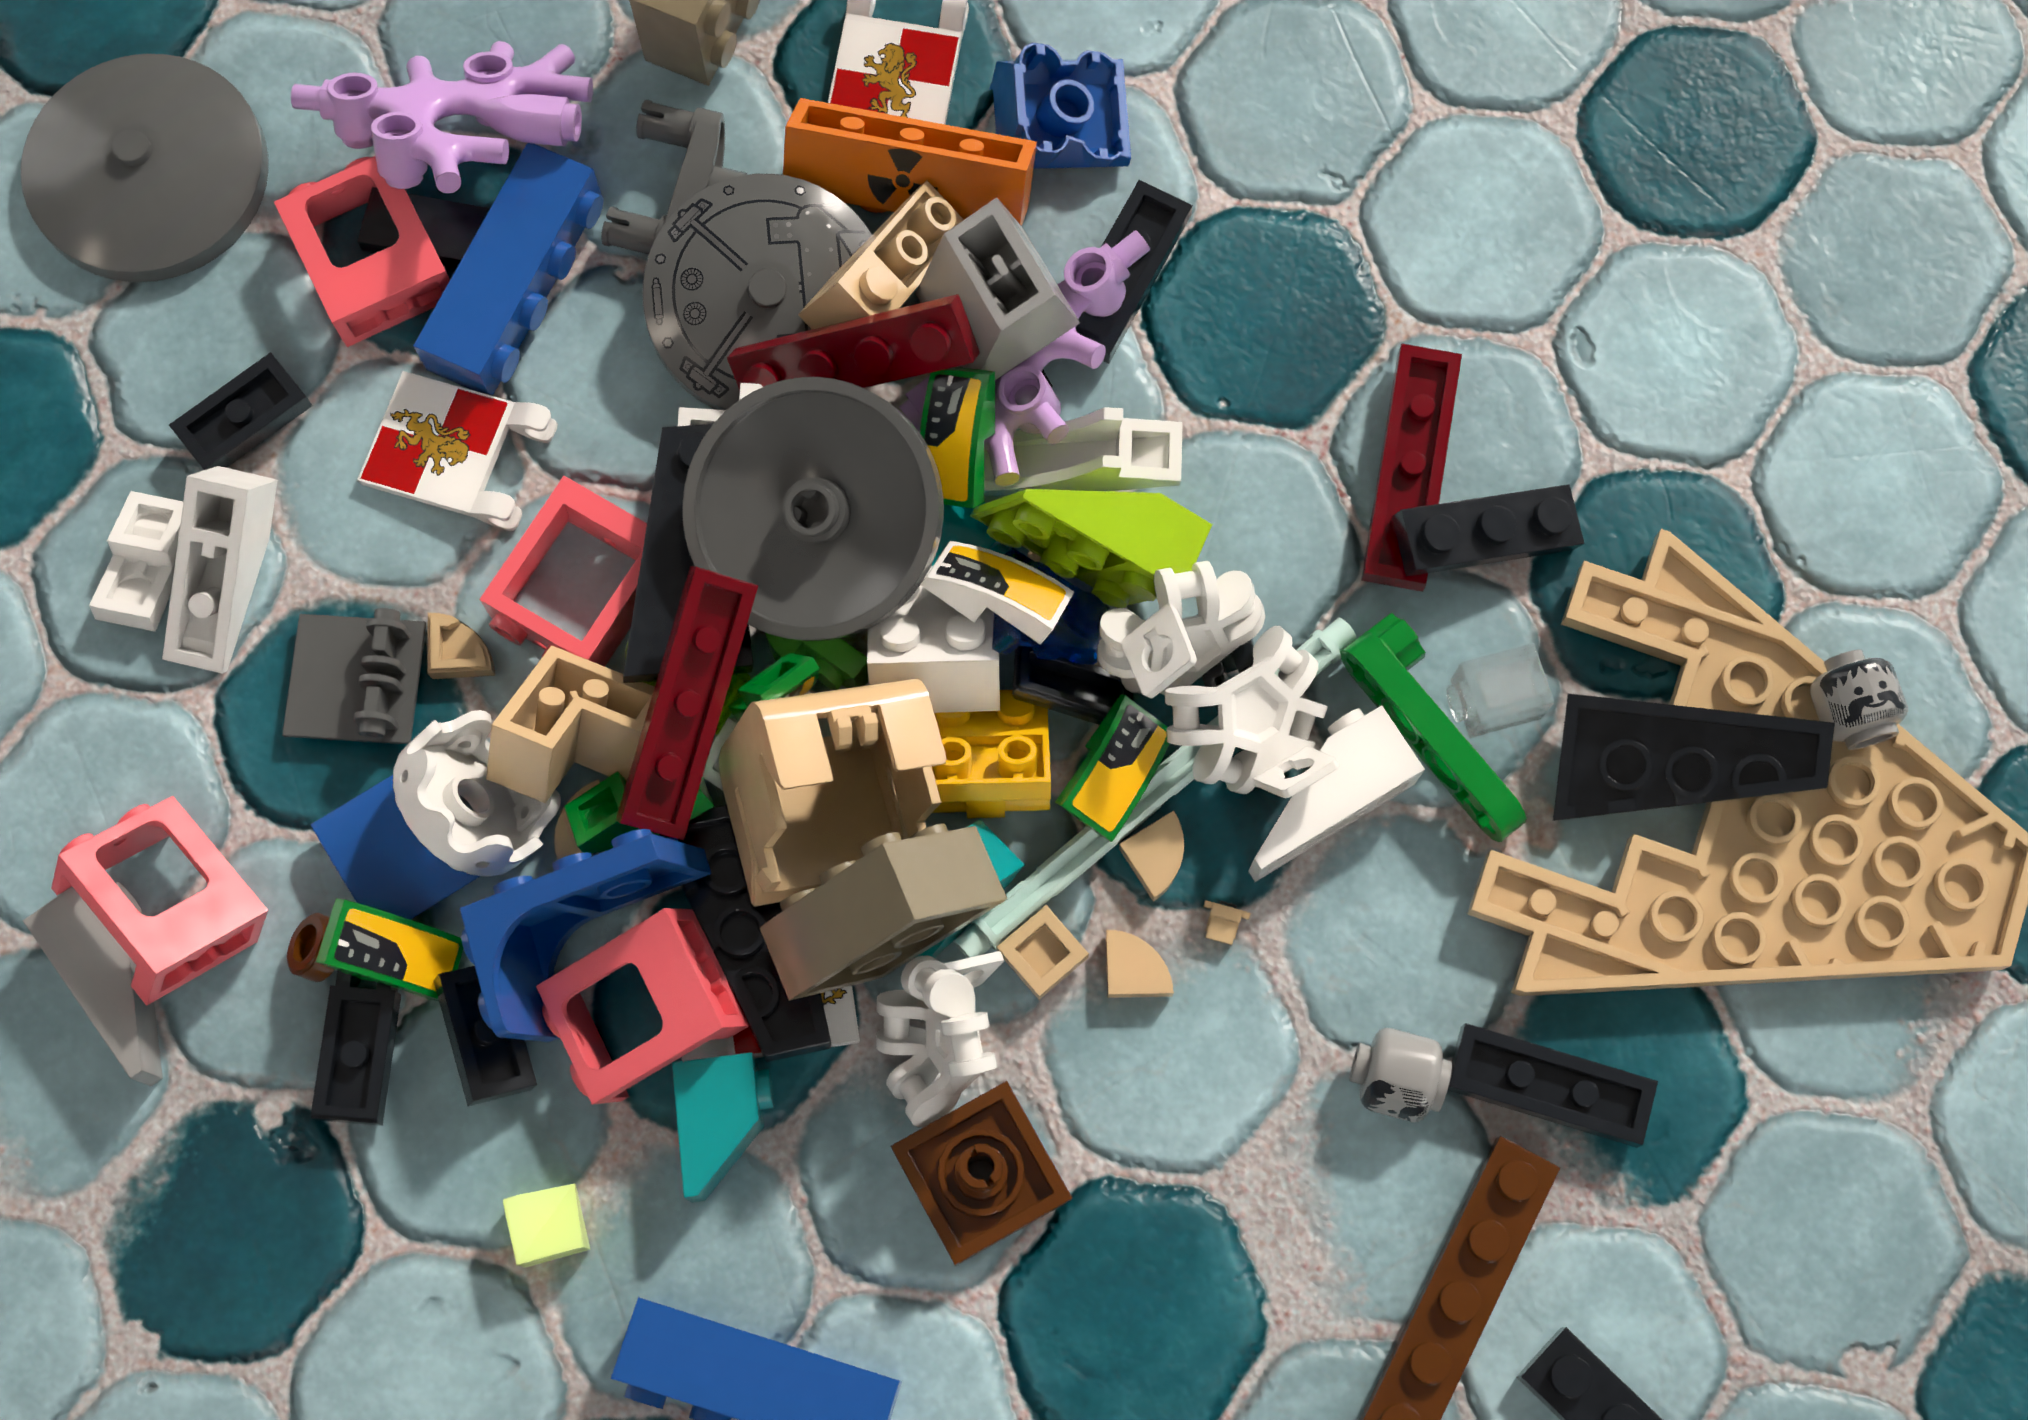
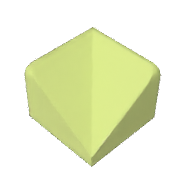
M576 1184L503 1199L516 1265L526 1268L591 1250Z

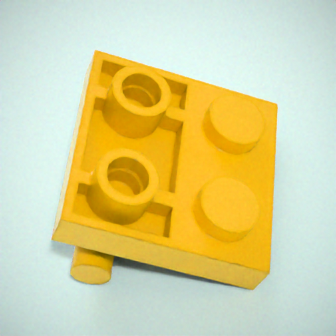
M1000 690V711L934 713L947 760L946 764L932 766L941 799V804L932 813L967 812V819L1005 818V811L1050 810L1051 772L1048 709L1014 699L1013 690Z

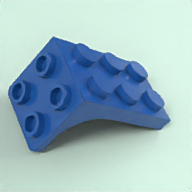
M649 829L635 830L614 838L611 841L613 848L594 856L591 853L584 852L560 858L552 864L553 872L535 879L532 876H518L501 881L493 887L494 895L461 907L460 912L465 927L461 934L462 945L466 956L475 965L482 991L478 997V1005L481 1016L487 1026L500 1038L551 1042L559 1039L549 1029L542 1013L544 1002L536 986L554 975L557 958L569 937L582 925L597 917L711 874L705 850L679 842L677 838H665L652 834Z

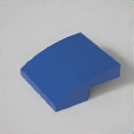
M393 774L311 824L323 848L357 903L410 920L480 877L451 868L447 863L434 856L417 839L406 824L396 804Z

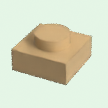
M1047 905L997 946V952H1001L1006 963L1038 1000L1089 957V953Z

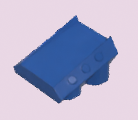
M1030 43L1023 48L1015 61L996 62L990 90H993L996 134L1037 141L1034 169L1129 166L1131 148L1123 59H1112L1103 52L1087 50L1081 53L1076 60H1062L1058 52L1050 45Z

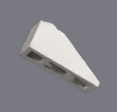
M220 466L187 476L162 660L222 674L228 671L269 542L277 479Z
M1382 705L1365 716L1360 708L1355 709L1329 726L1328 731L1331 736L1327 738L1320 751L1335 757L1339 768L1291 797L1248 871L1255 882L1416 784L1425 769Z

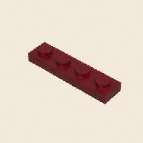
M956 294L738 347L730 353L727 361L739 390L740 383L760 384L764 387L782 380L799 377L831 378L866 388L970 364L978 357L980 351L960 296Z
M1401 343L1397 354L1361 581L1423 592L1427 584L1428 573L1406 577L1392 516L1402 509L1439 504L1462 354Z
M690 566L617 813V822L639 829H649L654 833L684 840L759 585L700 567Z

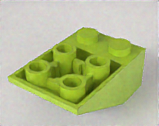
M1024 489L977 506L970 515L988 526L987 533L994 540L1010 547H1024L1041 557L1039 562L1046 570L1061 577L1078 578L1093 587L1091 593L1095 598L1117 608H1125L1128 605L1157 599L1154 584L1156 570L1171 568L1175 574L1192 571V566L1197 562L1213 525L1165 495L1148 492Z

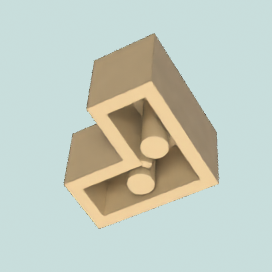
M551 645L492 723L486 779L543 803L548 801L574 762L607 776H611L618 771L627 780L655 687L644 682L623 683L622 673Z

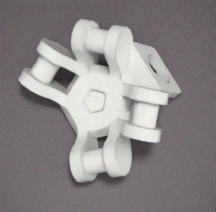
M1209 561L1194 563L1192 571L1177 574L1171 568L1159 569L1155 571L1154 575L1159 610L1146 621L1128 609L1114 608L1106 611L1100 620L1099 632L1102 639L1097 647V660L1104 670L1113 676L1121 677L1122 684L1126 690L1132 693H1142L1148 698H1153L1159 693L1165 695V689L1190 686L1236 648L1254 638L1264 624V606L1259 597L1255 595L1251 579L1242 571H1229L1216 579L1213 567ZM1196 597L1198 615L1182 618L1181 599Z
M1274 626L1264 632L1255 643L1253 648V666L1217 687L1176 686L1165 689V704L1173 707V725L1166 729L1167 742L1174 745L1201 746L1193 763V776L1198 782L1215 784L1220 780L1226 782L1227 788L1230 791L1239 794H1248L1255 787H1258L1282 798H1290L1339 768L1335 757L1314 749L1316 743L1308 740L1315 717L1324 718L1328 707L1301 697L1316 676L1318 661L1305 649L1296 651L1292 647V637L1281 626ZM1279 669V673L1277 676L1274 673ZM1218 705L1219 725L1199 724V707ZM1235 747L1244 749L1232 757ZM1304 767H1311L1298 776L1284 779V773L1292 768L1298 770Z
M1000 951L948 963H942L931 956H917L911 959L902 971L901 983L904 990L886 991L877 996V1013L884 1017L883 1029L876 1033V1049L888 1055H912L909 1060L897 1066L889 1074L886 1085L895 1098L906 1100L908 1104L905 1113L916 1127H925L948 1114L956 1105L961 1092L982 1072L997 1068L995 1053L982 1051L979 1030L985 1029L990 1025L987 1012H975L974 987L983 984L1004 962ZM910 1019L926 1021V1030L910 1026ZM940 1072L941 1076L934 1083H932L936 1079L938 1073Z

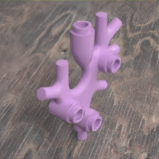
M498 41L491 46L489 52L477 53L465 60L463 64L465 79L440 80L433 75L431 64L427 58L415 56L406 65L410 80L408 84L383 88L378 87L376 80L369 75L347 73L339 75L332 80L325 79L322 86L294 84L291 90V104L294 109L319 111L322 119L333 120L335 134L350 148L363 149L374 145L378 173L389 186L397 189L417 186L421 183L423 174H425L428 168L427 164H429L432 168L438 190L443 193H453L461 186L457 165L467 161L506 164L509 156V144L507 139L455 135L442 132L434 127L438 120L452 115L476 116L478 123L489 126L511 139L533 144L566 146L568 141L577 142L579 140L582 124L580 105L570 104L569 100L591 102L593 80L589 77L561 75L575 62L572 50L566 45H557L541 59L528 66L513 67V48L506 42Z
M1133 231L1112 249L1105 243L1100 248L1088 247L1081 249L1069 258L1064 268L1065 280L1057 285L1078 319L1083 312L1092 316L1106 317L1114 314L1121 307L1126 294V287L1123 281L1130 276L1127 268L1150 251V247L1138 231ZM1076 326L995 380V434L984 440V451H987L989 454L994 480L999 486L1012 485L1020 479L1014 452V433L1018 428L1029 434H1042L1049 444L1060 442L1069 432V427L1060 417V400L1046 380L1042 370L1049 362L1060 358L1073 359L1095 369L1100 366L1106 353L1104 345L1078 334ZM930 375L907 392L905 395L908 400L899 406L919 433Z

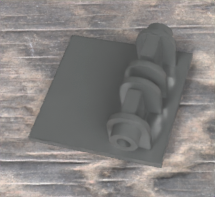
M388 608L375 609L374 618L299 614L282 735L294 738L408 744L412 738L426 622L400 620L401 613Z

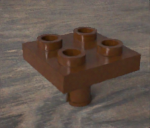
M1008 1081L1001 1083L890 1146L955 1267L1072 1200L1071 1194Z

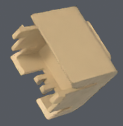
M910 679L752 702L748 706L720 750L719 771L751 904L754 907L778 903L800 891L818 888L822 885L819 876L823 872L841 863L859 860L864 856L861 847L874 838L891 832H899L903 840L926 828L925 820L941 804L932 766L946 764L947 758L927 688L921 680ZM827 718L832 736L822 737L818 719Z

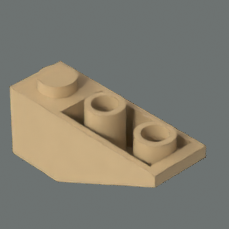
M926 180L824 284L798 316L811 329H816L900 308L921 283L944 233L964 219Z

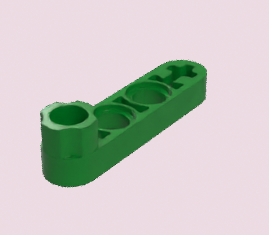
M1390 613L1341 650V660L1348 673L1377 708L1381 705L1383 706L1406 742L1477 826L1492 840L1502 842L1526 823L1525 811L1509 788L1409 673V669L1425 658L1426 652L1419 642V637L1404 619H1399L1393 613Z

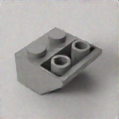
M997 197L944 233L915 293L921 303L959 294L980 354L973 363L957 367L995 371V380L1080 324L1025 230Z

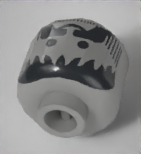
M1860 649L1841 653L1827 659L1824 662L1827 672L1813 681L1810 687V695L1819 721L1835 723L1833 741L1845 742L1847 749L1854 750L1878 744L1898 735L1897 724L1901 723L1906 717L1908 705L1893 665L1882 658L1865 659L1863 651Z
M1383 1028L1377 1032L1371 1046L1362 1043L1358 1044L1351 1066L1349 1081L1361 1084L1360 1100L1366 1109L1410 1122H1419L1427 1116L1430 1110L1436 1112L1441 1110L1449 1086L1452 1062L1443 1059L1442 1047L1433 1039L1393 1028Z

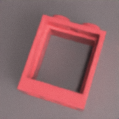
M563 476L479 599L492 618L489 626L499 635L516 645L521 646L524 640L528 639L545 649L542 657L552 645L605 667L631 628L647 523L568 477ZM567 522L572 523L636 560L582 641L514 602Z

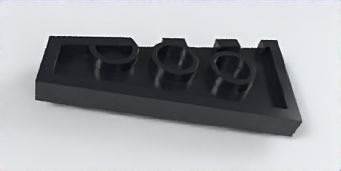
M713 424L662 427L623 683L657 681L690 566H695L688 550L683 526L684 486L694 454ZM747 624L733 674L750 673L753 670L749 624Z
M1568 693L1553 821L1827 788L1835 723Z
M727 805L710 808L689 821L684 840L678 839V841L704 849L711 874L683 884L681 888L738 1000L765 1061L770 1062L830 1049L831 1039L821 993L789 1001L759 928L782 912L780 902L756 907L751 904ZM659 834V835H658V836L665 837V838H668V837H669V836L662 835V834Z

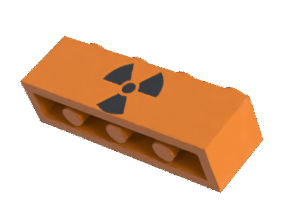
M800 98L785 126L783 175L813 183L834 194L844 203L859 205L864 210L875 213L895 212L927 180L964 220L997 197L1022 226L1030 202L1037 141Z

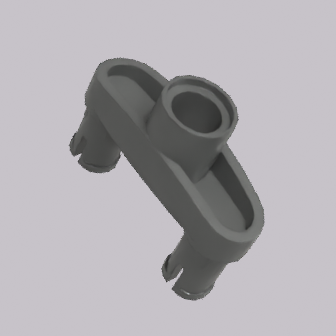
M644 100L641 110L646 115L640 113L638 115L636 124L637 137L687 148V152L667 215H663L661 219L619 210L617 207L611 206L607 211L606 217L608 220H612V222L604 221L601 240L603 245L620 247L649 255L661 228L685 201L708 186L722 180L748 175L745 172L723 167L725 153V120L723 113L700 107L695 112L653 103L651 100Z

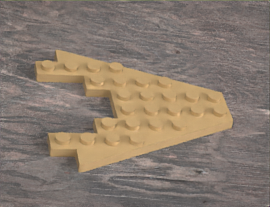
M1661 529L1655 536L1642 580L1584 561L1579 567L1561 625L1680 665L1681 668L1669 705L1819 721L1810 695V687L1817 677L1827 672L1824 661L1671 532ZM1897 724L1898 735L1868 747L1849 750L1845 742L1833 741L1827 788L1707 802L1691 854L1633 834L1627 839L1611 892L1490 850L1485 857L1467 915L1529 936L1511 993L1518 996L1997 971L2012 965L2028 904V832L1902 726Z

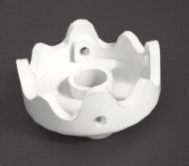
M478 710L471 711L445 723H438L435 720L410 741L400 752L393 769V789L396 804L406 824L417 839L434 856L455 870L471 875L490 877L502 875L514 869L543 845L539 837L544 828L556 815L560 807L561 797L555 790L548 801L543 803L486 779L490 746L486 738L491 732L492 719L491 715L486 711ZM459 795L464 797L469 802L473 810L469 809L462 802Z

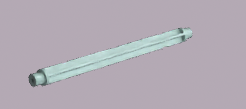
M1337 618L1323 631L1315 630L1310 635V638L1296 651L1305 649L1318 661L1317 676L1331 663L1334 664L1340 660V651L1356 640L1357 636L1345 620ZM1279 669L1274 673L1277 676L1279 673ZM1218 716L1207 725H1219ZM1182 745L1158 766L1141 799L1113 842L1104 839L1086 826L1037 867L1035 872L1006 893V901L972 921V926L954 941L966 958L983 955L991 947L997 950V946L1037 913L1052 897L1057 896L1160 809L1161 805L1169 798L1176 795L1194 780L1193 763L1201 746Z

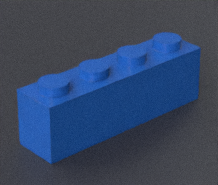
M526 144L413 345L427 371L470 390L491 396L494 395L500 382L506 383L510 380L519 362L520 345L528 331H535L542 323L548 307L547 296L556 280H563L570 272L576 256L575 245L585 228L591 229L594 227L602 212L604 199L593 168L537 144Z
M639 1297L611 1379L628 1384L624 1394L625 1398L663 1409L667 1397L693 1405L689 1418L693 1420H731L732 1418L738 1420H891L902 1381Z

